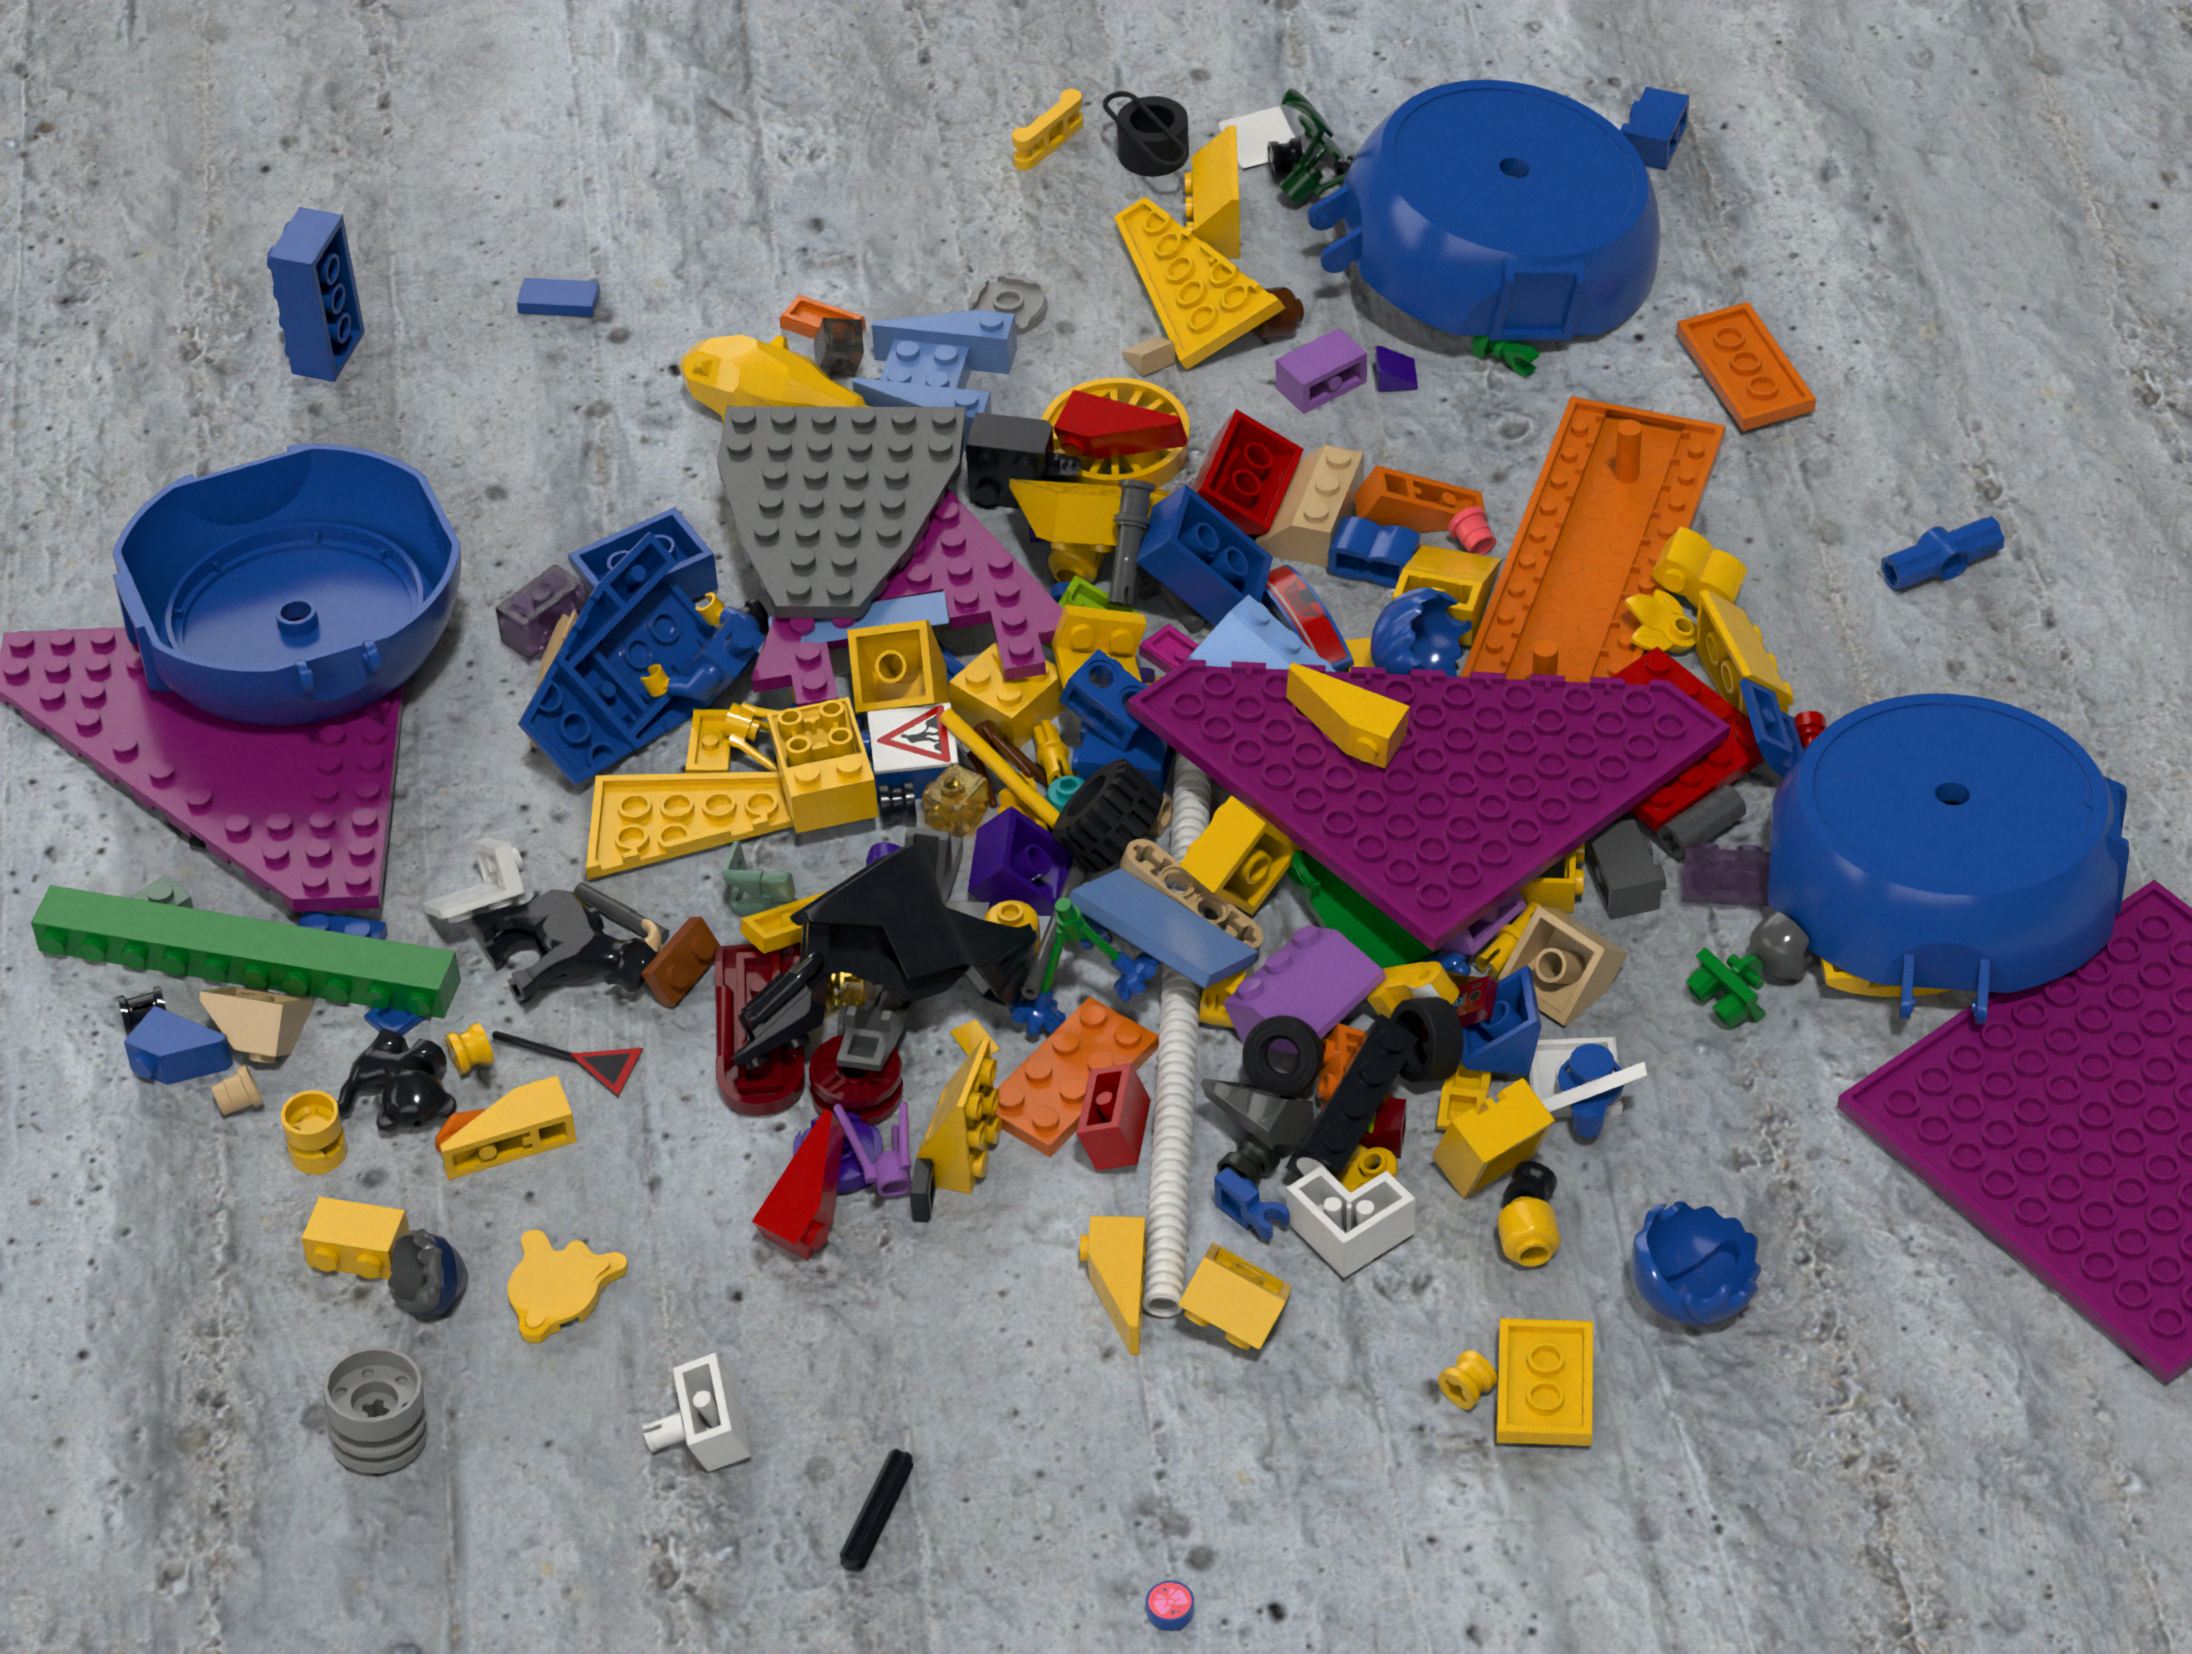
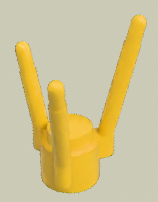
M733 702L721 731L722 734L730 736L728 745L742 750L771 772L779 771V767L775 762L745 742L747 739L755 741L759 730L770 733L768 722L763 721V718H767L766 713L778 710L760 708L745 702L742 705Z

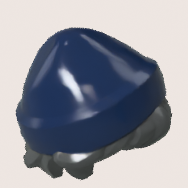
M425 1229L407 1231L397 1240L393 1250V1263L390 1268L392 1275L388 1279L387 1284L388 1287L395 1290L392 1293V1299L399 1302L403 1308L418 1314L437 1316L445 1313L468 1282V1271L462 1257L444 1237L428 1233Z

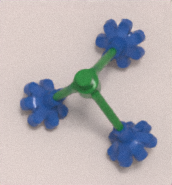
M1060 898L1055 903L1057 911L1055 919L1058 927L1056 928L1055 941L1040 993L1034 1000L1019 999L1014 1009L1009 1008V1011L1012 1013L1011 1018L1019 1024L1028 1022L1026 1031L1032 1035H1039L1042 1027L1048 1032L1053 1033L1066 1020L1065 1013L1057 1010L1058 1002L1052 999L1053 991L1051 986L1064 943L1067 941L1076 942L1080 940V946L1086 950L1093 949L1095 945L1111 959V965L1121 973V977L1115 982L1113 988L1117 991L1123 1003L1128 1002L1132 994L1136 996L1146 989V984L1143 980L1152 978L1157 970L1155 967L1160 965L1161 962L1146 952L1140 953L1135 960H1132L1123 951L1117 952L1110 946L1113 942V936L1107 928L1081 913L1079 907L1073 905L1069 898Z

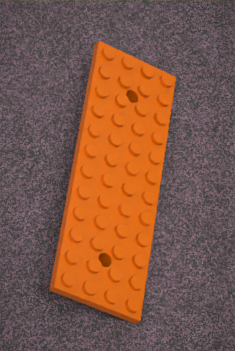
M1570 396L1460 677H1470L1471 672L1505 673V679L1530 680L1531 674L1565 676V682L1590 683V677L1610 678L1645 655L1647 650L1638 647L1630 641L1634 632L1642 624L1624 602L1628 597L1637 594H1645L1652 597L1656 589L1666 593L1669 592L1651 574L1665 542L1679 527L1692 529L1725 438L1726 425Z

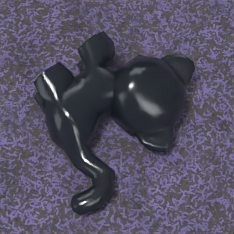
M381 1029L372 1044L353 1062L349 1077L341 1087L339 1099L336 1101L340 1118L350 1113L359 1091L372 1092L384 1090L382 1094V1109L379 1111L376 1125L380 1131L390 1132L401 1127L419 1128L428 1125L435 1119L450 1117V1115L455 1113L457 1103L450 1093L445 1092L441 1080L437 1077L443 1074L447 1066L446 1055L443 1049L426 1039H418L412 1048L409 1049L405 1038L401 1034L388 1029Z

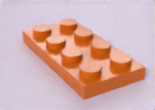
M1749 302L1677 321L1676 334L1742 431L1815 411L1816 398Z
M1089 997L997 1088L999 1089V1103L996 1117L1002 1119L1001 1129L1051 1157L1078 1129L1090 1070L1132 1063L1137 1071L1158 1049L1159 1035Z

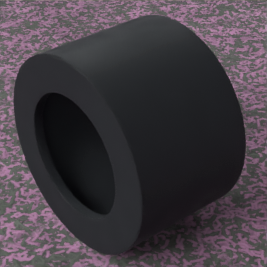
M1147 96L1139 98L1189 151L1188 115L1185 108L1178 102L1166 97ZM1133 100L1120 109L1117 116L1159 159L1173 162L1182 158L1183 151ZM1117 124L1118 158L1122 166L1128 171L1141 176L1157 177L1173 173L1185 164L1183 163L1176 167L1158 165Z

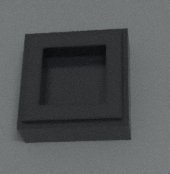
M916 1158L910 1190L913 1222L929 1223L936 1193L934 1162H932V1159Z

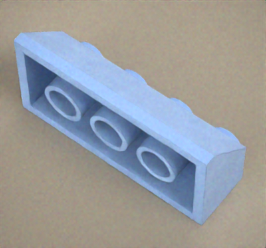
M1249 594L1220 621L1187 658V660H1206V666L1231 667V661L1266 663V669L1288 670L1291 663L1294 662L1306 665H1326V671L1336 672L1329 662L1319 657L1301 641L1296 633L1285 627L1263 604L1257 602Z

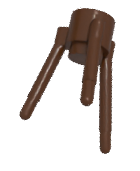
M986 720L973 728L1003 759L1007 757L1027 778H1032L1034 775L1049 788L1046 774L1022 753L1006 734L1001 732L994 721ZM969 751L967 757L975 767L989 805L992 808H996L998 802L984 764L972 751Z

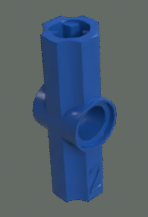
M1992 516L1982 518L1949 532L1944 527H1933L1920 537L1916 545L1882 558L1881 570L1884 574L1885 582L1893 591L1903 589L1935 575H1938L1942 580H1951L1959 576L1968 566L1969 562L2003 549L2005 538L2002 535L2000 524Z

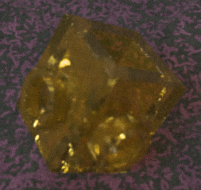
M951 762L935 781L929 782L924 789L922 803L924 804L925 823L935 830L948 831L950 835L962 838L972 826H977L980 823L985 811L989 808L987 778Z

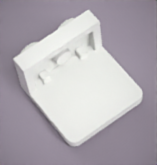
M490 837L473 841V848L484 883L422 903L424 912L436 916L438 919L447 918L449 923H455L473 917L472 910L488 905L489 910H493L514 903L513 896L525 893L519 874L524 871V867L517 848H512L508 842Z

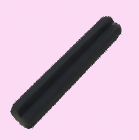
M893 1449L889 1452L840 1552V1562L843 1567L851 1568L854 1571H860L865 1567L913 1468V1458L910 1453L902 1452L899 1449Z

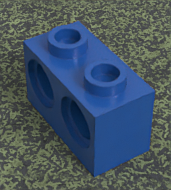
M1097 649L1068 679L1058 701L1123 752L1147 729L1146 726L1127 712V703L1130 698L1149 685L1140 682L1126 671L1116 659L1107 656L1100 649Z

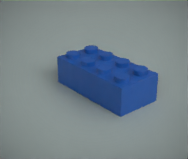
M299 207L292 220L285 224L283 234L276 245L270 248L267 255V267L271 269L274 283L273 296L277 299L280 312L279 325L283 328L286 342L285 354L289 357L292 374L335 382L365 333L344 218L342 214Z

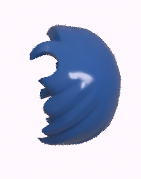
M1432 588L1410 590L1391 601L1377 618L1370 643L1372 663L1376 668H1386V674L1410 675L1411 669L1445 670V676L1457 677L1455 661L1463 656L1458 638L1472 629L1471 620L1460 621L1450 615L1447 608L1456 605L1458 601L1449 594Z
M1677 1201L1665 1210L1664 1208L1668 1204H1659L1649 1210L1645 1216L1643 1229L1635 1234L1632 1270L1634 1282L1639 1293L1655 1311L1678 1322L1703 1326L1732 1317L1751 1301L1758 1291L1756 1280L1762 1268L1755 1262L1758 1238L1752 1233L1745 1232L1739 1219L1735 1217L1724 1218L1711 1206L1693 1209L1684 1201Z

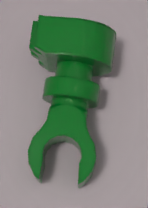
M1474 335L1471 354L1481 360L1493 351L1495 357L1501 360L1505 358L1513 370L1521 376H1528L1537 369L1531 362L1539 357V353L1532 346L1514 343V341H1489L1487 335Z

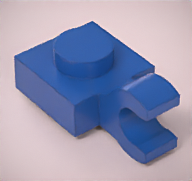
M1225 1168L1214 1177L1215 1206L1247 1231L1254 1227L1260 1237L1270 1240L1273 1238V1225L1267 1221L1277 1220L1285 1227L1290 1224L1287 1207L1278 1202H1261L1258 1189L1249 1179L1239 1177L1229 1168Z

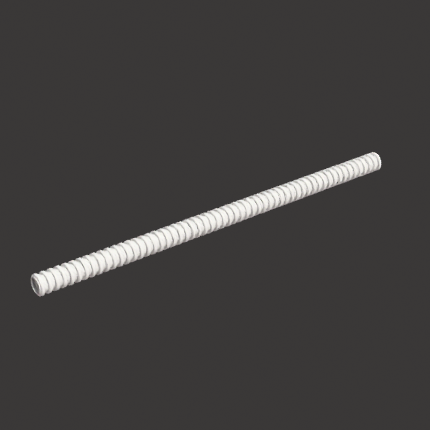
M1176 751L1169 855L1178 862H1181L1186 856L1190 844L1198 839L1209 825L1212 778ZM1168 881V889L1172 892H1186L1184 887L1178 882ZM1205 907L1198 908L1199 913L1205 917ZM1163 964L1143 1308L1153 1316L1171 1317L1182 1311L1183 1308L1178 1303L1185 1292L1186 1240L1188 1238L1187 1218L1189 1217V1185L1191 1181L1192 1130L1195 1107L1196 1055L1198 1051L1201 986Z

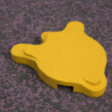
M529 1230L523 1233L521 1245L524 1256L522 1261L513 1270L507 1289L509 1303L516 1312V1317L519 1321L521 1337L530 1343H540L551 1334L561 1331L560 1324L570 1322L579 1317V1323L583 1322L598 1304L602 1290L609 1283L627 1273L628 1262L626 1257L619 1252L601 1255L594 1254L580 1240L571 1241L564 1250L555 1251L542 1231Z

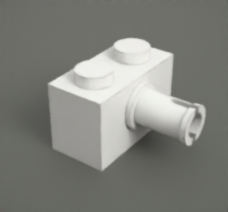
M715 1352L672 1368L680 1412L652 1423L643 1424V1430L646 1432L644 1437L649 1449L654 1453L661 1448L687 1440L688 1447L707 1472L751 1457L736 1379Z

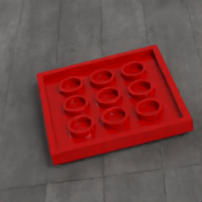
M1658 646L1610 677L1625 678V684L1649 685L1650 679L1668 680L1731 726L1729 737L1629 810L1657 834L1658 828L1693 806L1694 803L1696 804L1703 797L1708 796L1709 793L1714 792L1723 785H1730L1765 761L1758 748L1750 719Z

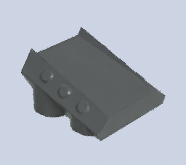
M1204 1078L1201 1083L1204 1094L1209 1100L1271 1150H1273L1276 1144L1295 1146L1297 1148L1302 1137L1314 1122L1312 1101L1294 1096L1281 1097L1279 1094L1258 1089L1255 1085L1208 1078Z

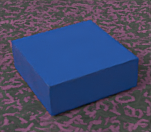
M389 1004L386 1009H372L364 1015V1018L377 1031L388 1029L403 1036L423 1022L426 1016L414 1015L406 1006H404L405 1012L392 1010Z

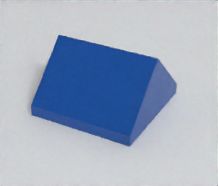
M1526 965L1497 982L1498 988L1492 1018L1462 1028L1464 1040L1462 1065L1467 1070L1522 1075L1530 1074L1542 1026L1532 970Z

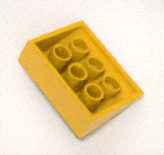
M1010 479L1009 487L1038 538L1051 541V548L1075 550L1077 543L1089 544L1088 550L1113 552V546H1116L1119 528L1115 526L1113 519L1114 514L1119 513L1122 491L1118 485ZM1155 488V492L1150 493L1147 517H1150L1154 504L1173 492ZM1143 530L1142 541L1145 534V530Z

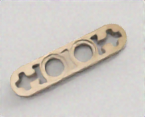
M1135 839L1128 844L1121 858L1120 866L1123 870L1223 930L1224 925L1228 924L1224 930L1238 940L1244 938L1243 943L1259 951L1264 935L1261 928L1234 905L1212 893L1179 865L1180 862L1154 842L1146 839ZM1165 882H1178L1184 887L1186 892H1172L1166 887ZM1206 907L1214 910L1219 919L1210 920L1203 917L1199 913L1198 908Z

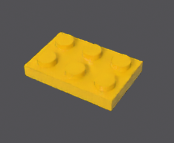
M1500 1318L1497 1443L1592 1446L1593 1321Z

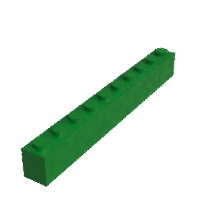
M54 885L49 886L31 921L38 950L52 955H66L88 959L93 962L102 961L126 965L135 969L143 968L167 972L172 975H185L208 979L213 982H227L255 989L263 988L287 992L296 996L305 995L329 999L339 1003L347 1002L371 1006L378 1009H386L390 1004L392 1010L405 1012L404 1006H406L412 1014L444 1019L461 982L455 951Z

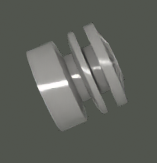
M372 1346L351 1351L335 1361L326 1373L323 1385L328 1437L333 1454L344 1466L362 1473L381 1474L400 1469L413 1461L424 1448L428 1432L426 1411L423 1405V1380L418 1365L405 1353L389 1347Z

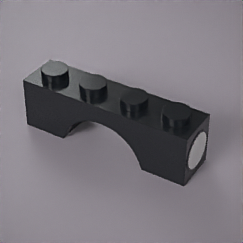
M1380 1014L1361 1036L1343 1067L1345 1071L1334 1092L1302 1137L1285 1168L1302 1178L1322 1165L1336 1178L1343 1171L1419 1038L1383 1014Z

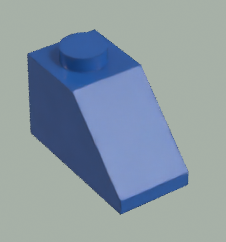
M156 1006L148 1012L124 1040L131 1070L144 1079L152 1078L166 1085L226 1071L233 1065L226 1035Z

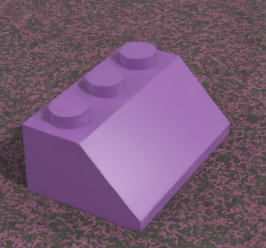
M1307 925L1296 931L1293 939L1281 950L1269 956L1265 964L1256 973L1242 981L1237 986L1236 991L1223 1004L1242 1045H1244L1248 1034L1257 1024L1265 1019L1280 1015L1293 1016L1305 1021L1315 1030L1321 1040L1387 977L1383 969L1338 930ZM1276 1039L1268 1049L1298 1055L1295 1045L1286 1039Z

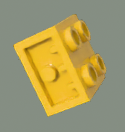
M1065 605L1051 642L1063 689L1068 679L1097 649H1100L1107 656L1116 659L1126 671L1142 682L1135 655L1147 626L1144 614Z

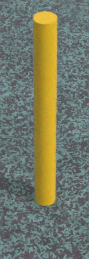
M951 708L944 711L939 721L1039 817L1054 829L1060 812Z

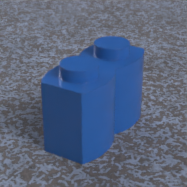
M1343 517L1329 548L1328 571L1342 578L1350 580L1368 579L1377 585L1395 589L1402 569L1420 548V534L1403 526H1380L1371 520L1361 517Z

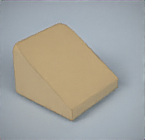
M1153 337L1123 350L1122 356L1141 377H1144L1175 363V344L1168 339Z

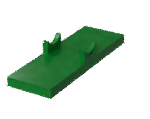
M1302 849V851L1299 850L1293 853L1290 866L1286 872L1320 927L1338 930L1381 969L1422 962L1427 957L1439 955V949L1433 952Z

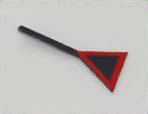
M494 1031L492 1033V1037L495 1040L579 1064L617 1098H619L643 1052L642 1047L571 1053L503 1032Z

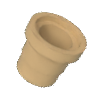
M246 1064L237 1068L238 1073L211 1086L214 1097L224 1116L240 1111L250 1105H254L257 1108L264 1104L258 1087Z

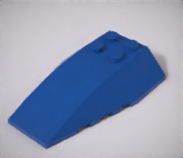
M651 531L596 584L518 722L520 728L573 786L692 717L693 709L708 708L697 699L671 695L668 691L661 696L652 697L640 680L641 677L651 676L648 667L653 664H660L668 678L672 675H680L716 629L715 626L707 624L695 609L696 605L668 575V572L678 561ZM756 651V653L752 656V658L749 660V662L746 664V666L742 669V671L739 673V675H740V674L748 667V665L759 655V652H758V651Z

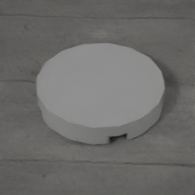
M1004 275L998 277L997 282L989 284V280H987L974 290L970 300V310L1015 314L1016 335L1025 334L1038 327L1045 319L1047 297L1045 292L1041 291V286L1035 281L1023 276Z

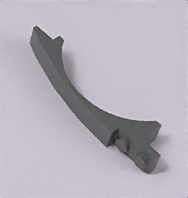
M908 826L904 846H911L921 841L927 844L942 903L946 906L964 850L963 838L950 836L948 831ZM874 987L868 1000L861 1008L849 1005L846 1013L847 1028L836 1059L837 1066L881 1071L890 1057L916 1001H904Z

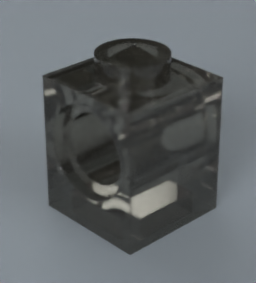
M823 318L813 342L815 363L827 376L855 377L864 355L861 320Z

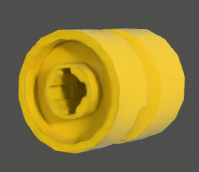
M317 1090L300 1092L290 1097L283 1105L280 1115L292 1164L296 1169L306 1174L315 1175L327 1173L337 1168L345 1160L348 1150L336 1100L330 1094Z

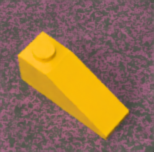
M1294 662L1289 666L1286 698L1345 754L1385 769L1406 737L1410 706Z
M558 1075L515 1087L440 1145L447 1179L451 1180L577 1142L572 1112Z
M1090 1216L1089 1234H1081L1080 1262H1088L1089 1280L1130 1355H1140L1146 1263L1145 1217Z

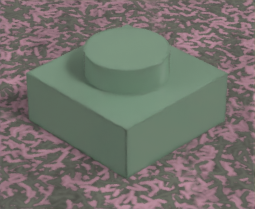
M166 874L131 896L133 899L194 908L191 896Z

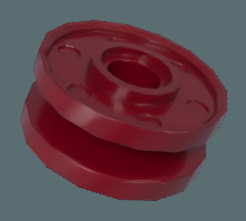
M844 1034L832 1037L817 1048L810 1060V1093L815 1110L820 1115L824 1109L835 1112L834 1105L841 1104L845 1112L861 1116L862 1122L869 1126L879 1124L893 1115L902 1102L904 1090L901 1077L902 1061L897 1049L894 1047L881 1071L837 1066L836 1059Z

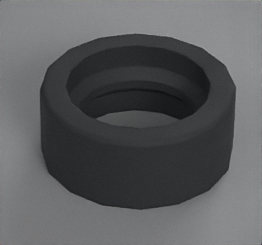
M1441 997L1402 1000L1394 1008L1390 1020L1419 1039L1399 1074L1411 1083L1449 1079L1457 1071L1463 1054V1031L1457 1012L1447 1000ZM1423 1023L1428 1032V1056H1426L1423 1048Z

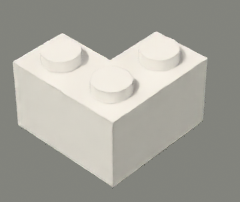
M1321 1165L1286 1187V1207L1289 1210V1225L1343 1278L1415 1233L1416 1198L1387 1171L1350 1193Z

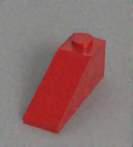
M1077 390L1072 391L1053 427L1063 451L1074 457L1086 456L1093 459L1184 447L1188 441L1182 421L1178 416Z
M824 1109L752 1220V1223L764 1238L806 1261H809L814 1251L819 1250L827 1241L829 1228L833 1223L845 1129L833 1112Z

